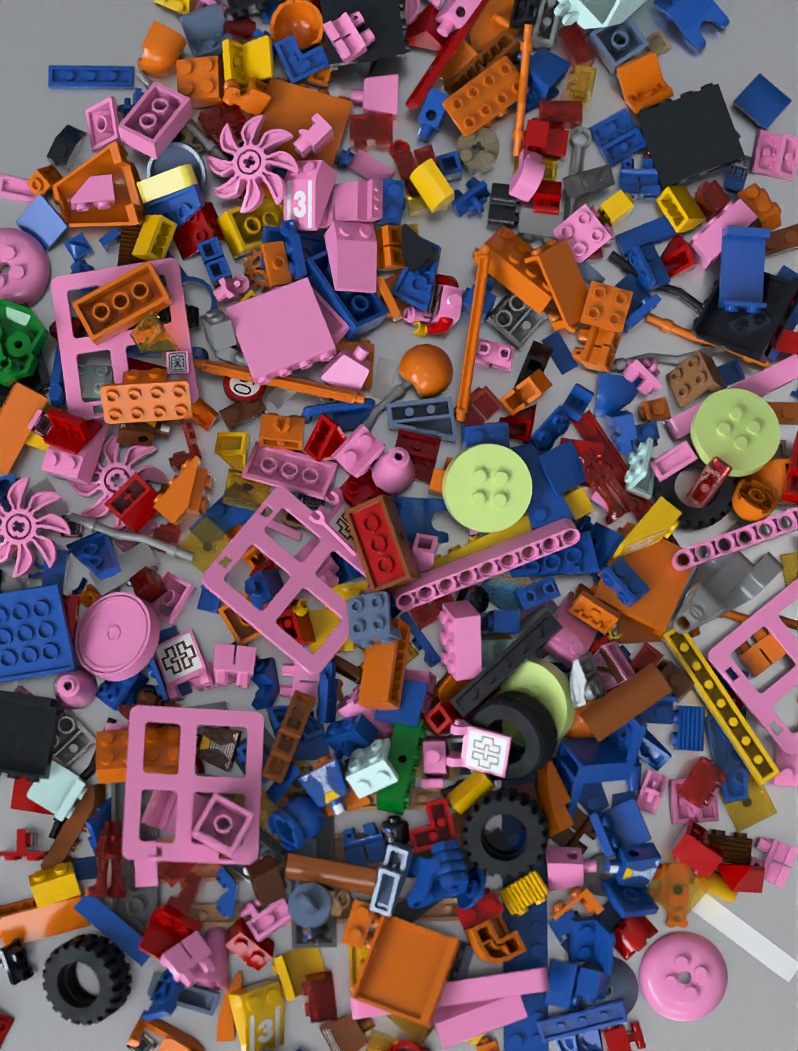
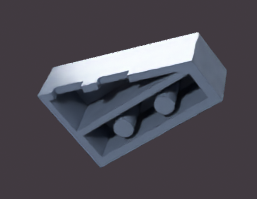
M452 396L386 403L389 429L456 443L457 437Z

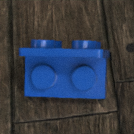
M139 672L122 681L105 680L99 686L96 697L114 711L126 715L128 710L123 707L133 704L136 690L140 686L145 685L149 678Z

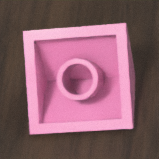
M110 96L85 110L91 151H100L115 141L119 142L123 147L125 146L121 142L118 125L121 121L115 97Z
M167 571L148 604L153 608L158 617L175 626L197 588Z

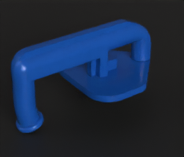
M366 397L364 404H352L337 400L332 403L306 406L300 417L305 418V424H308L313 420V416L321 415L322 413H332L333 421L340 426L342 431L355 430L360 424L365 422L376 403L374 399Z

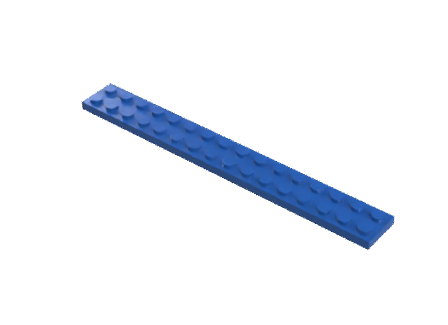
M511 741L512 746L519 750L525 751V747L519 746ZM538 773L522 780H501V788H505V791H511V788L518 789L517 793L523 795L525 792L530 795L529 798L532 801L536 799L539 802L537 789ZM503 814L502 832L512 844L505 851L509 852L520 849L527 839L526 827L516 817ZM545 851L540 863L537 866L534 865L532 870H537L547 887ZM522 872L520 877L524 876L526 873ZM508 875L507 879H502V888L520 877L513 878V875ZM547 900L539 905H536L534 902L527 906L529 910L519 917L516 914L511 916L502 901V906L505 910L503 911V919L509 932L517 930L527 950L503 962V973L547 967L548 973ZM546 991L520 995L527 1018L504 1026V1051H549V1042L541 1043L536 1020L548 1017V1005L544 1004Z

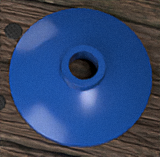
M475 868L468 873L467 891L457 895V905L463 910L469 909L484 896L487 879L484 869L480 871L478 868Z

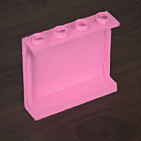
M308 277L226 307L227 315L231 319L254 385L258 383L260 385L267 384L274 377H286L292 374L293 370L298 368L302 370L307 369L314 362L320 360L325 362L332 359L333 355H336V347Z

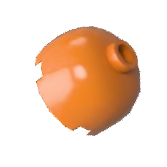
M743 479L738 483L733 492V509L740 518L746 521L758 522L766 519L777 506L778 501L777 498L774 500L772 496L773 491L758 480L752 479L750 482H745L746 479Z

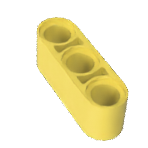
M191 163L136 183L143 204L198 184Z

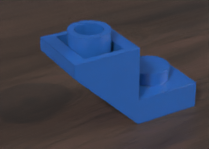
M269 657L255 662L253 676L250 678L259 687L251 704L256 710L272 707L280 691L275 659Z
M223 866L216 872L218 875L216 880L223 888L228 887L229 891L216 901L218 904L216 909L223 917L228 916L231 919L235 915L238 882L227 868Z

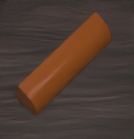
M506 30L501 32L444 87L445 92L451 96L504 56H507L512 64L515 65L518 62L516 58L521 52L519 40Z
M651 663L581 711L579 715L590 732L600 742L671 693L672 689L656 666Z
M289 852L284 879L304 883L313 882L325 887L373 895L378 869Z

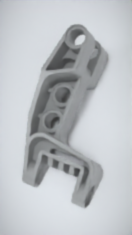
M737 521L726 533L743 526ZM742 532L739 535V539L741 542L747 543L749 536ZM725 540L719 541L720 549L728 550V543ZM708 551L704 554L703 558L708 557ZM740 551L699 565L673 619V628L680 634H686L752 600L777 576L784 566L770 552L754 565ZM679 618L687 619L689 627L686 629L680 627L678 623Z

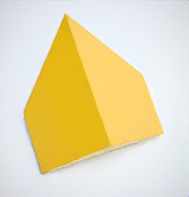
M247 432L217 433L214 453L218 454L240 476L248 460L251 436Z

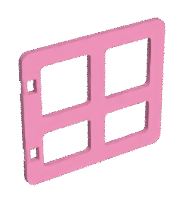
M165 258L150 261L158 275L165 276L167 291L174 303L170 305L171 322L125 330L98 346L92 342L90 337H74L68 293L72 290L96 286L101 287L145 262L57 276L51 281L69 414L77 417L80 416L86 421L104 418L103 412L96 414L94 412V407L101 406L102 400L87 403L83 401L77 361L78 355L109 350L115 383H122L123 372L129 371L126 351L129 346L170 339L175 341L176 352L189 351L190 374H180V379H187L189 381L191 404L198 400L199 393L180 264L176 259Z
M277 487L204 572L201 581L208 590L311 675H317L325 668L350 634L348 602L320 580L315 574L316 570L331 552H336L363 576L366 577L358 553L353 556L323 525L316 524L309 519L313 512L286 488ZM266 507L273 511L267 519L261 515ZM281 509L289 512L319 538V543L303 562L295 559L264 531L265 527ZM251 545L257 547L289 574V580L263 611L257 609L224 580L226 574ZM227 556L232 561L224 569L219 563ZM370 586L367 587L362 595L372 593ZM302 588L307 589L340 617V623L315 654L307 651L276 624L278 617Z
M798 578L708 652V659L711 664L725 678L732 690L786 755H793L798 752V731L791 733L773 711L772 707L798 685V640L779 618V613L798 598ZM766 627L794 661L795 665L767 690L759 693L731 659L730 654L759 629ZM729 667L738 676L734 681L726 672ZM773 721L782 730L779 734H776L769 725Z
M137 705L131 709L129 715L122 854L126 859L250 865L257 861L264 717L261 713ZM146 723H173L180 725L179 769L176 775L150 774L143 771ZM197 726L244 727L247 729L246 774L244 778L197 776L195 774ZM143 790L175 791L177 793L175 841L173 843L142 842L139 839L141 793ZM194 793L241 794L244 796V809L255 814L254 820L233 858H219V851L206 844L192 843ZM149 847H162V855H148Z

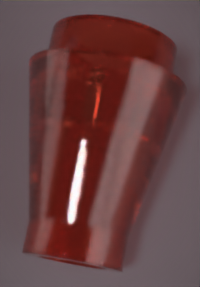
M250 18L224 21V33L243 39L254 38L252 33L256 30V23Z

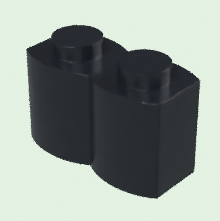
M492 183L487 228L499 229L505 225L513 230L514 225L518 226L519 213L515 211L516 204L520 205L521 199L509 195L510 184Z

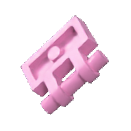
M285 898L269 904V907L260 913L257 909L261 905L257 899L253 902L250 900L239 911L243 918L249 914L252 915L253 918L246 922L259 943L292 920Z

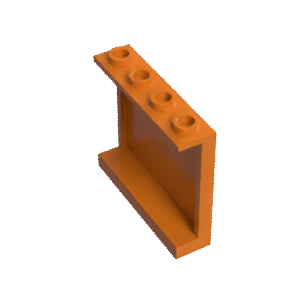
M282 77L270 78L269 84L272 97L260 114L264 115L265 119L260 132L259 143L263 134L269 130H286L294 137L278 146L271 153L281 150L290 154L296 161L323 160L333 168L350 112L353 110V102L345 96H331L329 92L322 89L317 91L311 90L309 86L302 83H297V85L291 84ZM318 113L333 128L334 139L317 155L311 152L303 159L295 151L296 147L293 143L300 137V129L308 131L313 126L311 118Z
M626 522L623 528L619 526L617 532L626 538L635 525ZM662 538L657 544L622 557L650 588V591L630 608L626 604H622L616 596L617 593L603 583L602 576L600 575L601 572L597 574L600 577L598 584L593 583L589 594L614 610L654 628L653 633L661 637L666 631L693 568L685 571L674 569L671 563L672 557L677 551L684 548ZM678 555V563L683 566L687 565V557ZM611 557L605 567H609L616 560Z
M378 915L374 924L376 932L374 937L369 938L366 945V950H368L365 959H361L358 967L360 972L358 980H354L350 988L351 998L430 1028L461 941L452 936L448 937L394 916Z

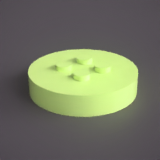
M729 388L711 394L700 405L693 416L690 434L697 455L708 467L727 476L740 477L759 471L774 456L780 442V425L773 409L760 396L748 390Z
M476 444L459 452L449 463L442 482L443 499L450 514L463 526L479 532H498L515 524L526 512L532 496V479L526 464L514 451L496 444Z
M530 658L500 686L502 690L495 695L497 696L507 691H520L538 699L545 705L553 717L557 729V740L566 735L574 721L576 707L572 705L570 682L559 668L543 659ZM502 720L503 733L512 736L511 741L526 748L525 739L518 727L509 721Z

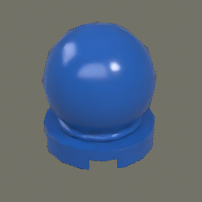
M300 795L290 799L284 805L283 810L278 809L272 812L271 816L267 818V822L272 835L277 833L283 841L280 845L290 852H295L304 845V840L318 835L324 826L325 812L323 807L319 808L312 797Z

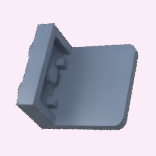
M214 3L180 17L181 25L194 58L220 55L223 51L222 41L226 39L233 40L219 3Z
M376 592L348 599L351 642L359 644L361 648L374 647L375 643L388 645L393 644L394 640L402 639L401 630L391 626L390 597L388 592Z

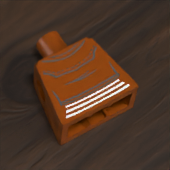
M352 1013L319 1025V1029L331 1051H359L368 1043L365 1032L375 1027L371 1017L362 1018L358 1021L357 1019H352Z

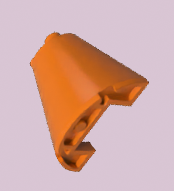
M112 142L52 186L54 192L52 193L53 201L56 205L60 206L59 215L69 227L137 226L144 223L145 216H143V213H146L145 204L142 203L136 185L141 179L134 163H131L126 158L128 152L119 142ZM112 174L115 205L103 210L98 209V207L89 208L88 211L78 212L76 209L72 210L71 199L90 176Z

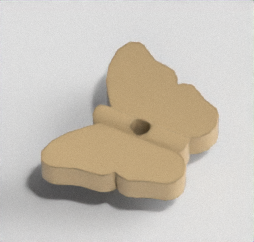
M332 888L329 891L333 900L331 916H339L343 909L351 908L352 897L350 891Z

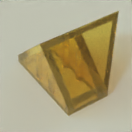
M154 311L149 312L129 334L140 352L180 351Z

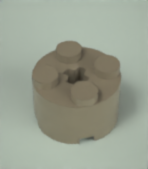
M481 127L468 137L461 134L457 142L456 151L458 152L463 170L472 175H483L496 165L500 144L494 132ZM476 148L480 149V154L475 153Z

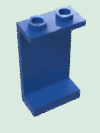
M726 226L722 229L718 307L725 308L727 312H738V309H746L747 313H760V310L767 308V303H763L765 244L766 239L770 238V229Z

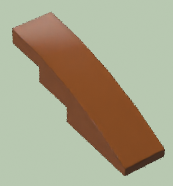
M298 690L294 691L261 777L282 784L313 707L315 697Z

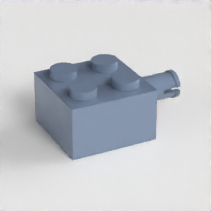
M630 16L621 24L597 28L590 33L588 39L589 44L611 75L617 73L616 69L618 66L647 53L650 45Z

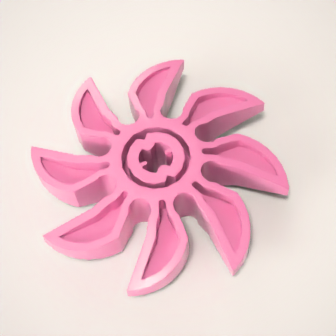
M264 115L255 116L245 123L241 130L242 140L244 141L242 147L238 144L230 125L227 123L224 126L220 135V145L223 151L234 156L232 161L220 160L206 155L207 165L215 174L224 178L234 175L228 182L211 191L214 195L222 199H234L241 196L246 187V194L240 211L242 214L252 212L262 203L265 197L261 187L263 181L267 184L276 205L282 202L286 191L285 182L282 177L272 173L273 168H284L300 174L299 164L290 154L281 150L271 153L278 146L294 137L290 132L283 129L269 130L263 134L259 143V136L265 119Z
M118 433L109 437L103 447V454L108 460V465L103 467L97 461L93 474L100 476V479L97 482L91 481L90 485L69 480L73 490L84 497L92 498L100 492H104V495L96 503L80 514L86 518L92 517L94 519L104 518L109 515L111 510L104 505L105 502L135 472L140 474L147 482L168 485V479L165 474L154 466L146 465L137 471L133 470L141 460L156 451L157 448L154 446L133 445L127 449L125 460L119 463L121 443H116ZM118 477L123 480L122 484L119 483L120 486L114 483L115 479L118 480ZM116 516L114 529L120 531L127 525Z
M30 477L16 481L9 489L7 498L12 507L10 512H8L0 500V519L2 520L0 538L3 536L5 538L4 542L0 544V563L10 560L15 547L18 546L17 560L12 578L25 575L33 567L36 559L31 549L33 543L40 550L50 569L55 564L57 546L54 540L41 536L42 529L55 530L71 535L68 523L60 516L48 514L38 519L40 512L63 498L59 494L50 491L36 493L31 497L28 508H24ZM20 523L25 524V527H22L24 529L23 532L18 531Z

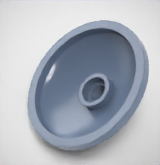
M171 142L157 160L150 157L146 177L148 179L191 163L201 193H203L207 183V169L203 158L197 150L185 143Z
M614 957V966L612 967V974L609 975L607 985L611 991L608 995H605V1000L596 999V1003L583 1001V996L581 995V1002L577 1008L582 1009L623 999L626 1014L628 1015L638 998V981L633 970L624 961ZM587 961L582 964L587 969L603 972L593 961Z

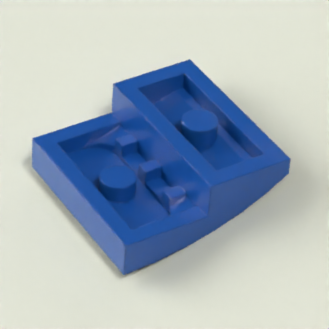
M759 73L734 100L733 104L762 129L766 130L792 100Z
M626 108L588 128L596 146L610 166L647 146L639 128L635 127Z
M404 679L400 709L376 710L374 720L393 725L396 722L417 728L428 684Z

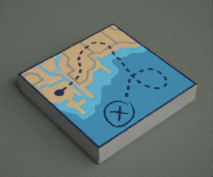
M508 570L486 579L481 587L488 593L489 602L498 609L517 611L519 606L513 591L533 584L535 581L530 577L512 578Z

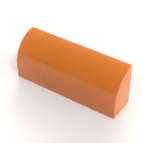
M18 380L14 383L0 409V472L8 475L31 432L27 428L36 411L38 409L43 410L48 401L45 395Z
M400 618L391 619V626L401 630L402 639L394 640L393 644L383 645L375 643L374 647L366 648L358 705L374 710L400 709L411 626Z
M79 885L81 895L39 909L34 897L0 906V939L3 947L9 945L15 938L19 939L21 944L90 926V922L73 909L84 896L81 885Z

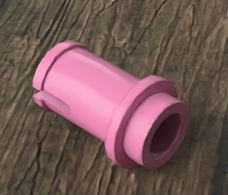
M408 306V308L406 307L403 310V319L408 323H413L414 321L429 323L431 320L426 318V316H432L430 309L429 314L414 306Z

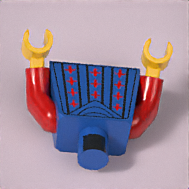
M271 559L255 566L249 574L250 578L244 582L245 593L250 596L252 604L260 611H263L284 586L279 571L275 569V567H280ZM300 599L296 606H293L291 602L278 618L291 616L293 613H296L298 616H304L310 608L303 607L306 605L307 600Z

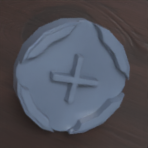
M313 882L303 883L290 894L288 912L292 920L298 925L305 928H317L324 924L331 916L333 900L329 891L322 885Z

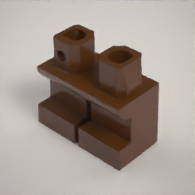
M577 807L572 818L574 825L571 826L575 832L568 828L551 837L549 836V838L561 847H579L582 849L583 855L588 847L579 841L583 834H586L594 840L597 835L589 816Z

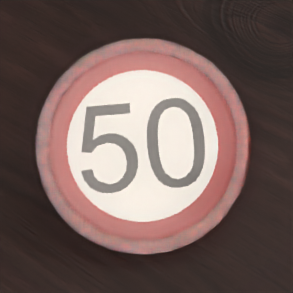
M225 376L223 380V389L226 396L239 404H250L258 401L263 397L267 385H254V382Z

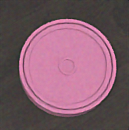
M114 592L99 598L83 614L76 630L75 651L79 662L87 671L107 681H122L136 675L149 663L156 651L160 635L158 617L147 602L131 593Z

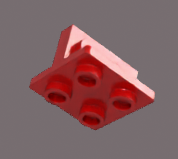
M52 407L47 412L53 429L46 435L43 441L45 444L77 455L102 428V424L95 420L86 421L80 416L77 417L64 410Z
M33 828L17 829L16 850L0 851V856H4V860L9 861L22 859V856H27V861L44 860V856H47L49 850H32V846H36V833H33Z

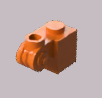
M252 76L244 88H239V82L236 79L226 80L223 85L224 96L222 99L226 104L231 106L237 104L246 113H253L257 116L262 113L272 97L270 84Z

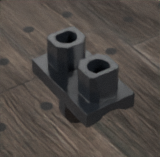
M15 938L9 945L0 948V966L5 967L11 985L26 981L34 975L33 969L29 967L26 959V950L21 946L19 939Z

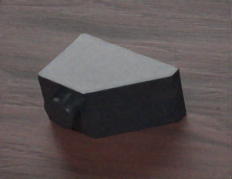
M67 124L55 137L46 156L50 164L70 172L87 133Z
M406 223L402 226V257L406 261L404 265L412 273L417 271L422 276L438 260L439 255Z
M533 340L515 386L539 368L544 373L554 348Z

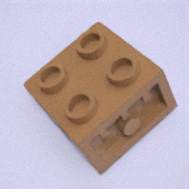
M700 350L666 375L677 402L682 408L707 390L717 392L727 389L714 360Z

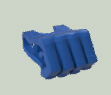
M655 0L653 2L665 20H673L682 31L683 37L698 51H702L706 46V40L700 33L702 22H713L719 28H725L730 24L727 15L714 0Z
M388 495L393 497L408 541L414 542L417 533L437 536L438 543L449 541V534L444 531L435 530L431 521L437 511L448 510L444 499Z
M458 840L441 841L431 845L432 854H435L433 857L426 859L422 857L412 858L407 878L416 877L417 882L413 891L406 896L409 907L422 908L436 901L467 891V884L469 882L466 873L467 867L465 861H463L464 856L462 850H460Z

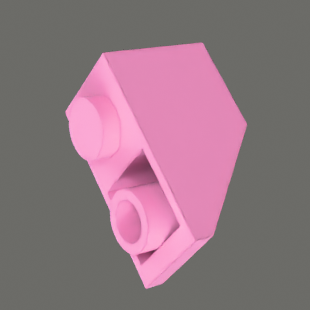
M112 174L90 176L71 199L72 210L76 209L78 212H84L94 207L103 210L115 205Z

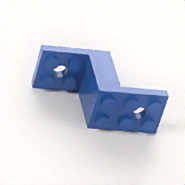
M639 715L600 742L595 737L561 739L554 766L571 799V802L565 805L571 819L577 808V803L585 783L630 779L648 726Z

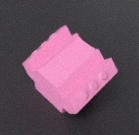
M372 178L369 181L334 184L319 228L328 229L333 221L374 225L375 221L382 218L383 179Z
M154 790L141 822L175 834L177 793L175 791ZM197 792L193 795L192 832L211 800L210 797ZM191 835L192 842H195L197 844H204L199 840L193 838Z

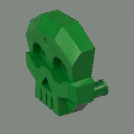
M5 299L0 300V384L11 388V385L17 380L30 375L33 376L39 363L37 356L47 341L49 331L30 308ZM22 342V347L17 348V345Z

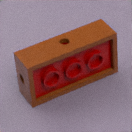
M380 495L344 511L372 593L390 592L421 579L392 496Z

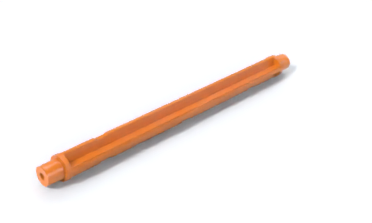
M481 246V252L478 255L479 261L458 403L455 410L457 412V421L465 422L466 414L469 411L468 405L488 270L492 257L490 256L491 247Z
M208 359L194 360L195 368L200 369L202 372L253 382L249 368ZM277 376L272 378L271 382L264 384L352 404H364L366 397L365 394H360L358 391L332 387L288 376Z

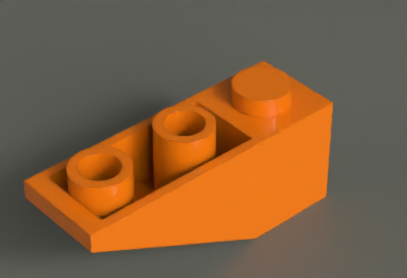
M197 456L193 459L189 458L182 466L183 472L179 476L175 475L168 483L170 486L165 493L161 492L154 500L156 504L153 507L175 526L191 507L201 460Z

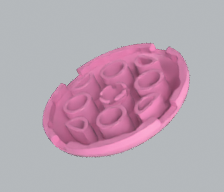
M0 228V300L5 299L19 305L28 302L29 307H31L44 294L48 279H50L48 255L41 243L31 234L16 228ZM4 265H10L9 273L1 274Z
M679 931L660 937L646 950L640 963L639 982L644 998L657 1013L671 1020L686 1022L708 1015L719 1005L727 988L728 972L721 952L710 940L693 932ZM683 971L689 972L690 979L685 983L679 981V974Z

